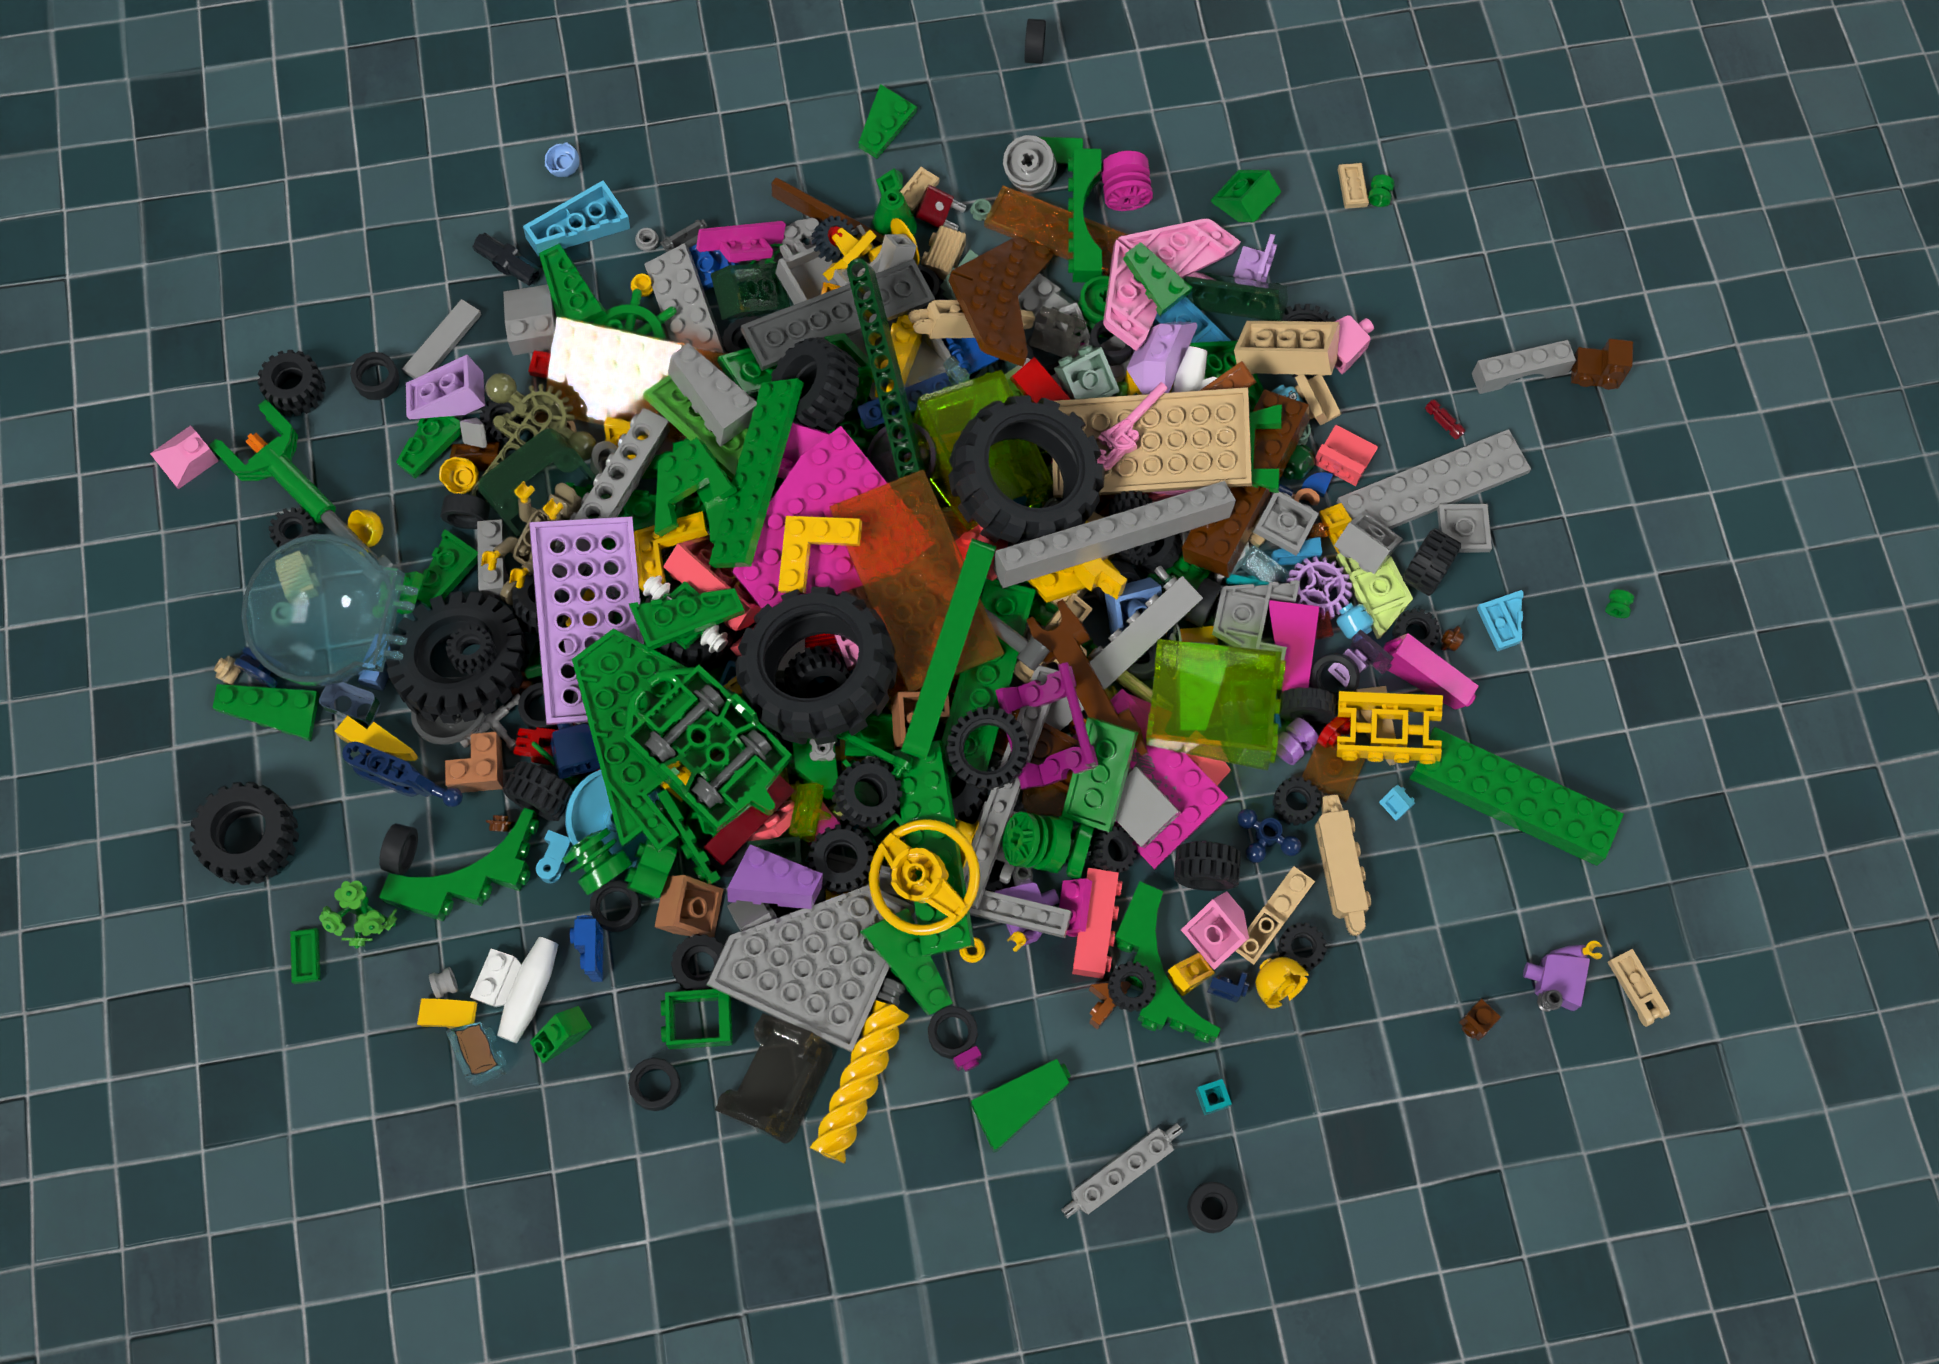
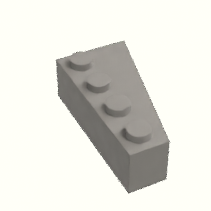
M689 343L670 355L669 376L684 397H688L692 403L691 407L705 421L704 425L709 432H713L716 442L720 447L749 426L752 412L757 405V402Z

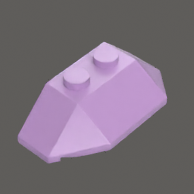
M1168 322L1150 328L1144 344L1137 351H1134L1127 367L1128 373L1142 395L1150 394L1160 382L1164 383L1168 388L1164 393L1170 392L1176 378V373L1198 325L1196 322Z

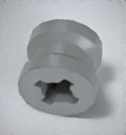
M450 967L445 968L442 973L437 974L434 972L429 974V981L437 999L442 998L445 993L450 992L453 994L458 992L457 982Z

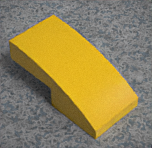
M1342 503L1319 511L1320 518L1333 546L1349 522L1352 521ZM1334 546L1337 554H1340L1339 549Z
M421 998L417 1025L465 1029L468 1026L474 1025L478 1003L461 1000Z

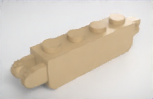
M934 300L928 304L927 309H916L908 314L910 322L914 323V331L919 334H928L930 339L975 338L958 300ZM1021 310L1024 329L1032 328L1035 321L1033 312Z
M1338 795L1324 796L1321 799L1322 815L1315 824V830L1332 913L1339 919H1345L1350 935L1359 936L1366 927L1364 915L1369 910L1368 907L1371 906V898L1369 892H1365L1363 882L1366 881V875L1363 866L1360 867L1359 843L1355 842L1353 837L1355 823L1352 817L1349 818L1348 810H1343Z

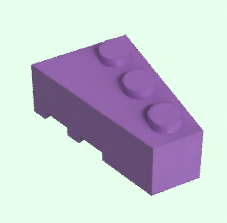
M750 844L727 888L728 902H736L738 900L750 901L753 904L759 905L761 903L778 904L781 907L812 909L822 888L823 874Z

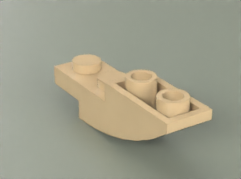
M1293 866L1248 927L1249 939L1236 952L1254 965L1315 881Z

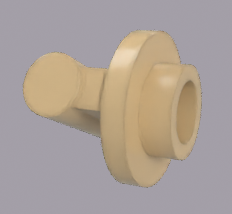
M227 656L225 659L220 658L214 668V671L217 672L216 678L222 680L227 685H233L241 671L234 665L235 659Z

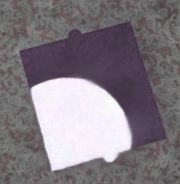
M1361 629L1352 637L1353 641L1350 647L1354 651L1359 649L1368 658L1366 661L1381 674H1384L1392 667L1391 662L1394 657Z

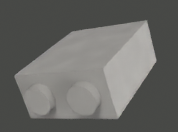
M1130 767L1115 820L1140 847L1146 848L1181 812L1138 767H1135L1133 770Z

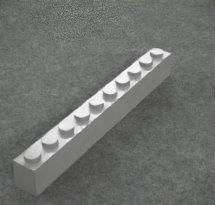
M1222 481L997 550L993 569L1002 587L1005 588L1230 518L1236 500L1226 482Z

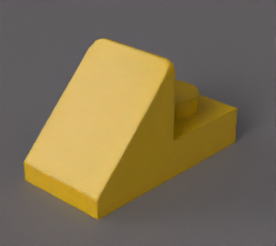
M1200 952L1175 964L1168 970V978L1182 996L1215 974Z

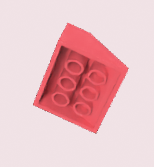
M710 535L678 543L663 566L670 572V576L681 583L687 582L699 594L735 588L745 614L725 621L724 624L734 631L752 625L755 622V615L761 608L733 574L734 567L714 568L709 565L714 544L710 542Z

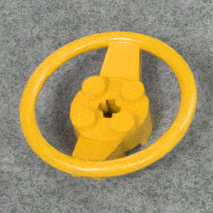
M915 820L896 828L880 843L870 865L869 888L876 909L890 925L908 934L932 935L954 926L970 910L979 889V862L971 843L958 829L938 820ZM918 830H934L951 837L963 850L969 866V884L964 899L947 882L949 874L945 864L938 855L924 848H912L900 838ZM884 857L892 869L891 885L897 894L910 901L928 903L948 917L927 925L912 924L897 917L886 905L880 890L879 876ZM917 870L922 871L921 879L915 881L917 878L915 872Z

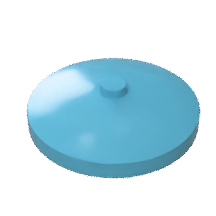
M601 770L587 776L572 792L565 812L566 831L571 844L574 846L591 833L608 828L611 833L601 839L603 843L606 844L615 838L617 842L609 849L610 853L613 854L624 850L633 863L631 866L635 867L638 860L634 856L640 842H645L647 837L642 832L627 845L621 846ZM660 787L648 795L653 803L657 800L655 795L662 791Z

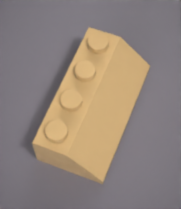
M1246 321L1234 349L1236 363L1238 364L1243 361L1251 374L1332 375L1337 362L1340 324L1339 322Z

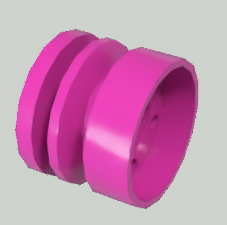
M1121 151L1103 160L1101 163L1102 183L1104 184L1105 204L1109 208L1116 211H1130L1142 208L1151 201L1153 192L1151 179L1149 178L1148 158L1144 154L1137 151Z

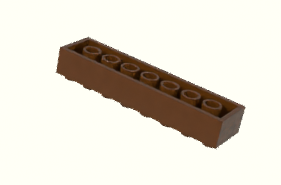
M1264 389L1253 412L1275 405H1282L1281 429L1255 430L1254 469H1279L1280 479L1310 420L1309 404ZM1253 486L1228 487L1236 500L1230 518L1191 529L1182 546L1184 561L1229 578L1273 493L1267 488L1258 486V488Z

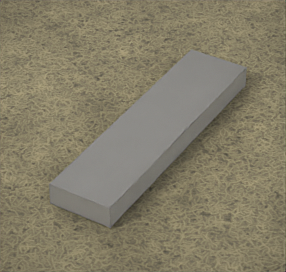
M461 299L402 368L403 372L416 379L435 370L482 315L481 312Z

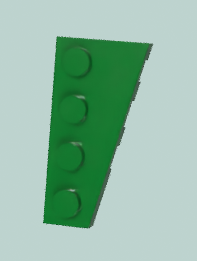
M560 244L539 253L559 326L564 333L606 315L567 252Z
M217 684L212 708L217 712L245 721L255 722L260 726L270 727L282 733L295 735L311 742L319 693L310 690Z

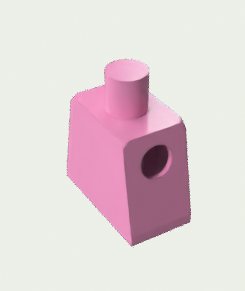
M1347 315L1335 321L1340 324L1338 355L1335 367L1341 374L1345 373L1369 346L1371 338L1368 334L1374 330V326L1367 318L1357 323L1351 316Z

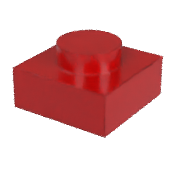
M534 350L528 370L529 375L553 379L559 359L558 355Z

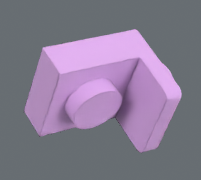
M1348 648L1342 654L1355 662L1359 673L1369 666L1365 662L1368 658L1359 649L1354 651ZM1333 663L1328 668V671L1344 687H1347L1350 679L1349 671L1342 664Z

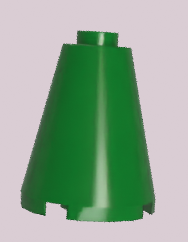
M895 189L885 191L880 198L870 228L884 236L892 234L891 221L899 218L915 237L916 221L903 194Z

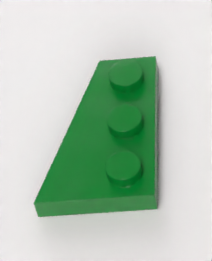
M1141 242L1126 252L1123 260L1136 280L1140 281L1145 287V294L1148 299H1152L1156 304V311L1159 316L1191 292L1192 286Z
M453 416L420 418L416 433L413 437L409 438L396 461L398 466L416 479L462 434L458 419Z
M444 529L441 535L443 539L439 547H435L432 553L433 559L428 569H425L423 572L424 578L417 597V601L430 610L432 606L429 599L441 595L444 600L478 563V551L446 529Z

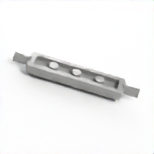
M1177 1123L1166 1132L1159 1128L1152 1130L1071 1191L1073 1201L1061 1209L1062 1213H1064L1067 1219L1079 1209L1086 1214H1090L1174 1151L1171 1141L1183 1133V1130L1180 1129Z

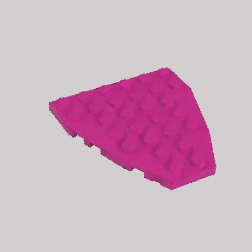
M840 426L799 458L769 503L752 566L734 567L733 574L761 609L767 604L773 608L783 601L780 595L786 593H780L778 586L786 516L854 518L862 520L860 546L811 544L806 594L811 593V587L834 588L836 595H840L842 591L849 592L860 586H866L883 578L895 576L933 547L935 542L842 426Z

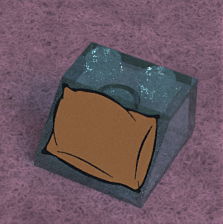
M477 1022L446 1031L465 1079L476 1088L506 1074L503 1066L507 1065L502 1051H496L493 1042L497 1041L491 1026L486 1027L482 1022Z

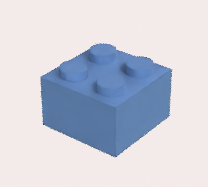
M1146 578L1127 583L1123 594L1117 600L1105 593L1110 634L1112 635L1118 628L1121 631L1129 626L1127 620L1136 611L1142 614L1148 608L1145 603L1152 596L1157 594L1160 597L1162 595L1161 585L1152 578Z

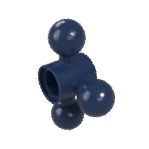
M1248 808L1238 813L1237 822L1242 828L1250 829L1253 827L1257 830L1256 839L1258 842L1252 843L1246 848V857L1250 862H1262L1266 857L1265 847L1273 846L1276 843L1281 845L1282 852L1287 856H1295L1300 852V840L1294 836H1282V825L1278 820L1266 818L1260 822L1257 820V814ZM1271 828L1275 832V836H1266L1263 829Z

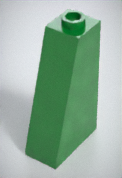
M1055 1059L971 1100L970 1105L994 1153L999 1151L1068 1087V1079L1071 1076L1064 1063L1060 1065L1058 1059Z

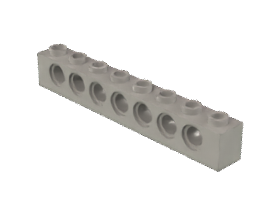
M642 408L639 415H634L630 423L631 428L627 434L624 433L620 437L616 452L609 455L606 461V468L603 473L597 474L593 482V489L590 493L587 492L581 501V508L578 513L574 512L570 520L589 519L588 517L591 514H598L599 517L596 519L618 517L670 432V424L666 418L645 408ZM641 435L648 436L644 440L637 439ZM628 455L636 456L634 459L630 460L625 458ZM617 474H621L624 476L621 479L613 478ZM604 494L612 495L609 499L600 498ZM585 539L576 542L577 549L582 552L588 551L591 547L590 543ZM556 541V548L553 552H563L565 549L564 544L561 541ZM581 564L578 567V572L581 575L588 564ZM557 565L552 569V573L557 578H563L567 575V570L564 566Z

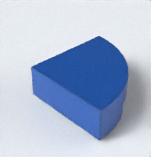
M1326 472L1313 474L1304 481L1301 489H1312L1323 498L1333 474Z

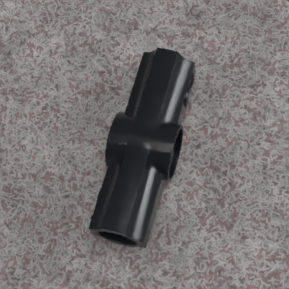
M487 233L479 234L476 237L472 246L473 250L491 261L498 271L504 275L511 274L528 286L534 285L539 280L541 274L540 267L524 258L514 246L508 243L504 245Z

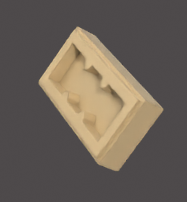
M1362 163L1339 165L1338 175L1344 208L1367 207L1369 201Z
M923 167L917 170L900 191L912 214L918 209L928 184L936 187L940 182L939 177Z

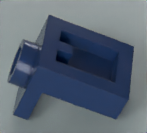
M1241 973L1237 985L1232 984L1233 981L1226 977H1213L1209 983L1207 993L1237 1003L1240 996L1245 997L1250 983L1245 981L1247 973Z

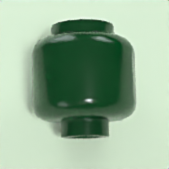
M1304 444L1297 445L1282 475L1289 480L1292 478L1295 480L1303 479L1315 466L1314 452Z

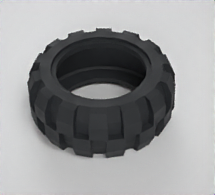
M1028 395L1010 396L1005 403L994 401L980 409L977 415L969 420L953 446L949 459L952 471L948 475L951 494L954 497L959 496L961 503L957 508L968 523H971L973 520L976 521L983 528L979 534L995 544L999 539L1008 541L1007 547L1082 525L1092 516L1100 501L1099 491L1104 487V466L1097 463V459L1102 455L1094 435L1086 436L1082 430L1085 423L1074 412L1068 416L1058 410L1060 403L1046 398H1041L1038 403L1031 402V396ZM1019 439L1029 441L1043 448L1051 455L1060 469L1063 479L1061 502L1050 507L1032 508L1018 504L1008 498L998 488L992 478L988 460L990 447L1001 441Z
M811 587V593L801 595L799 590L796 589L780 595L783 600L781 603L773 608L767 604L755 615L754 620L757 625L754 629L746 628L738 646L742 656H738L735 663L736 678L742 689L741 694L756 712L759 722L770 732H779L784 740L806 744L807 739H814L817 745L838 742L837 735L847 731L850 732L851 736L855 735L868 726L865 719L871 713L875 716L881 713L890 699L887 690L892 689L896 682L898 667L894 659L896 651L885 623L875 609L868 608L863 599L847 591H842L838 596L834 588ZM819 634H835L851 640L858 646V659L852 674L835 691L817 698H796L776 688V674L782 658L790 648L801 640Z

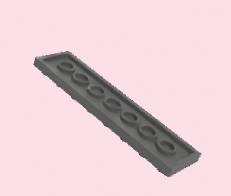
M914 259L876 273L888 321L908 314L913 310L926 307L935 300ZM850 284L741 325V331L762 371L778 365L777 362L786 355L785 352L789 348L795 347V343L804 341V339L812 337L824 339L825 336L845 333L849 337L862 332ZM871 291L864 294L863 300L869 298ZM873 314L870 317L869 323L876 319L877 314Z

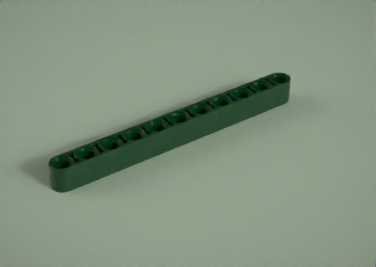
M857 258L848 264L847 274L905 506L916 516L921 518L927 517L933 512L934 502L876 273L867 262ZM865 268L864 274L858 277V272ZM871 291L869 298L863 300L864 294ZM873 314H877L876 319L869 323L870 317ZM882 337V342L875 346L876 339ZM888 359V365L881 369V363ZM894 382V388L890 392H886L887 386ZM896 406H900L898 414L892 416L893 409ZM902 429H906L905 436L898 439L899 432ZM912 452L911 459L904 463V456ZM917 475V483L910 486L911 478ZM923 499L924 504L922 508L916 510L917 501Z

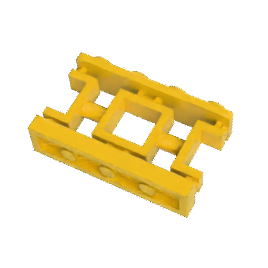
M1339 691L1338 717H1350L1351 724L1350 737L1337 736V757H1342L1346 761L1368 758V761L1371 762L1392 759L1396 763H1408L1409 760L1420 761L1422 764H1434L1436 761H1440L1442 741L1429 740V721H1441L1443 695ZM1356 710H1372L1371 723L1356 722ZM1408 712H1422L1423 725L1408 724ZM1377 719L1402 720V739L1376 738ZM1356 732L1371 733L1370 746L1355 745ZM1408 735H1423L1422 748L1407 747Z

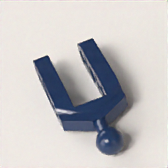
M356 741L348 743L343 748L344 760L363 779L409 797L419 794L425 797L434 795L442 798L444 804L448 807L459 806L462 802L463 795L458 788L450 787L444 789L437 786L421 775L405 760ZM359 751L361 754L353 759L350 753Z

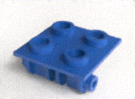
M941 338L959 368V371L953 373L956 381L999 360V358L981 351L975 338Z

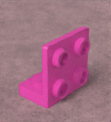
M792 423L777 477L786 479L799 458L830 433Z

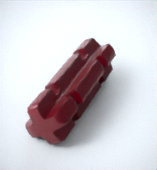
M1431 400L1426 405L1425 410L1430 415H1434V419L1446 431L1449 430V434L1454 439H1459L1465 433V428L1460 423L1456 424L1457 420L1445 408L1441 409V404L1437 400Z

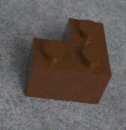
M1608 339L1602 350L1578 347L1574 354L1576 361L1571 369V383L1579 384L1583 387L1598 386L1608 390L1618 389L1632 368L1633 341Z

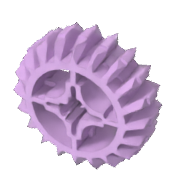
M1317 556L1312 559V563L1307 558L1303 560L1302 564L1297 563L1294 567L1295 570H1290L1288 575L1290 578L1285 583H1290V581L1294 580L1300 581L1307 576L1308 586L1304 590L1300 589L1299 583L1296 604L1319 606L1318 618L1322 622L1325 616L1331 620L1335 614L1340 615L1339 610L1349 604L1348 600L1352 596V592L1349 590L1352 588V583L1347 582L1349 574H1342L1344 571L1343 566L1335 567L1336 560L1329 564L1326 557L1322 559V562H1319ZM1336 587L1337 598L1330 602L1329 592Z

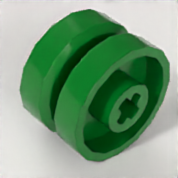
M1109 276L1091 278L1084 284L1081 290L1078 306L1090 333L1094 325L1104 319ZM1104 333L1099 337L1107 338L1110 336H1114V334Z
M1059 816V818L1067 823L1071 837L1069 855L1066 859L1069 860L1066 870L1067 877L1081 879L1094 827L1080 823L1076 836H1071L1074 825L1073 820ZM1062 866L1058 870L1052 871V873L1058 874L1062 870Z

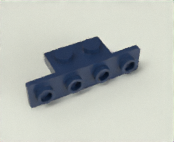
M945 372L905 388L910 411L914 418L927 413L926 408L933 403L954 395V390ZM879 398L857 407L865 429H870L880 424L885 425ZM896 406L893 409L892 416L898 414L900 406Z

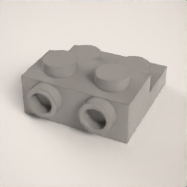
M1273 493L1253 533L1296 556L1319 513L1314 511L1309 505L1301 504L1292 499L1287 493Z

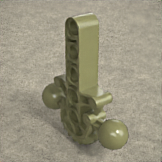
M497 373L487 380L485 387L487 396L496 403L504 404L509 402L514 406V411L509 414L507 412L502 416H496L493 420L495 428L507 436L509 441L472 490L473 496H477L479 490L487 489L490 492V497L486 502L491 505L529 454L544 464L551 465L554 462L555 443L559 440L566 444L567 453L572 459L587 461L592 458V450L597 444L595 438L588 432H573L566 427L567 421L575 420V416L567 414L573 411V406H564L569 401L568 397L559 399L562 391L558 390L553 395V386H549L547 392H544L543 384H539V391L535 392L533 385L529 386L530 394L524 396L517 391L515 380L508 374ZM538 412H545L548 415V420L544 423H539L534 419V416ZM516 416L525 418L521 424L512 420ZM530 431L533 433L534 438L531 442H523L520 439L521 433ZM545 432L550 439L547 446L540 440ZM510 450H515L520 456L517 461L510 462L505 458L506 453ZM499 469L505 473L502 481H494L491 478L494 470Z

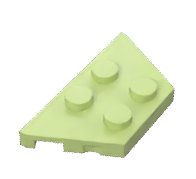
M1337 554L1336 560L1340 567L1343 566V573L1349 574L1348 582L1352 583L1351 589L1358 603L1365 606L1374 620L1371 628L1376 638H1381L1413 600L1405 582H1403V578L1391 556L1373 574L1361 569L1359 563L1352 558Z

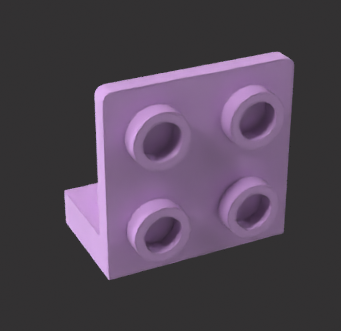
M1270 234L1265 252L1243 246L1230 284V290L1256 297L1258 290L1264 289L1277 244L1273 243L1275 235Z

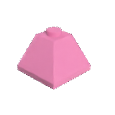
M191 425L150 453L178 489L219 461Z
M1227 891L1210 901L1181 929L1214 970L1249 939L1244 911Z

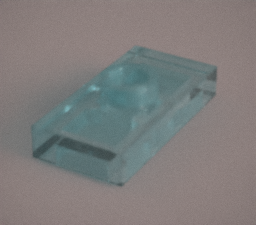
M1256 546L1250 547L1239 566L1251 576L1257 577L1260 581L1284 584L1289 578V571Z

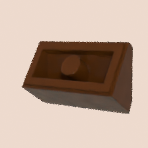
M487 442V447L485 448L467 444H453L450 458H467L474 463L478 471H486L500 453L501 442Z

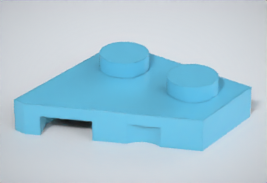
M1522 590L1479 604L1477 607L1497 651L1515 646L1522 641Z

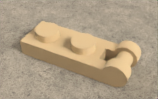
M1633 949L1608 961L1609 966L1645 1027L1653 1024L1657 1018L1663 1019L1670 1015L1667 1005ZM1651 1001L1654 1008L1649 1010L1645 1003Z

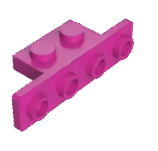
M783 221L699 229L696 249L699 252L720 250L725 258L733 263L772 258L773 249L770 245L782 243L786 224Z

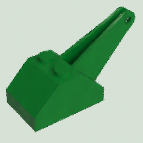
M807 739L806 744H798L786 740L793 752H790L792 754L790 761L792 775L797 774L798 781L801 785H805V788L811 786L824 803H836L832 802V796L835 794V792H832V789L839 777L835 745L833 746L835 758L832 761H813L810 758V753L812 752L810 739Z

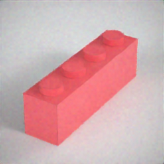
M1088 868L1086 879L1092 881L1086 932H1078L1072 974L1103 979L1105 972H1110L1112 957L1107 956L1108 946L1113 947L1115 931H1111L1112 921L1117 922L1119 906L1114 905L1115 896H1120L1122 881H1118L1119 872Z

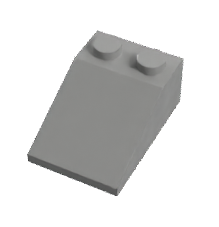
M548 284L504 291L505 327L507 341L513 356L531 353L534 350L543 351L560 348L554 305Z

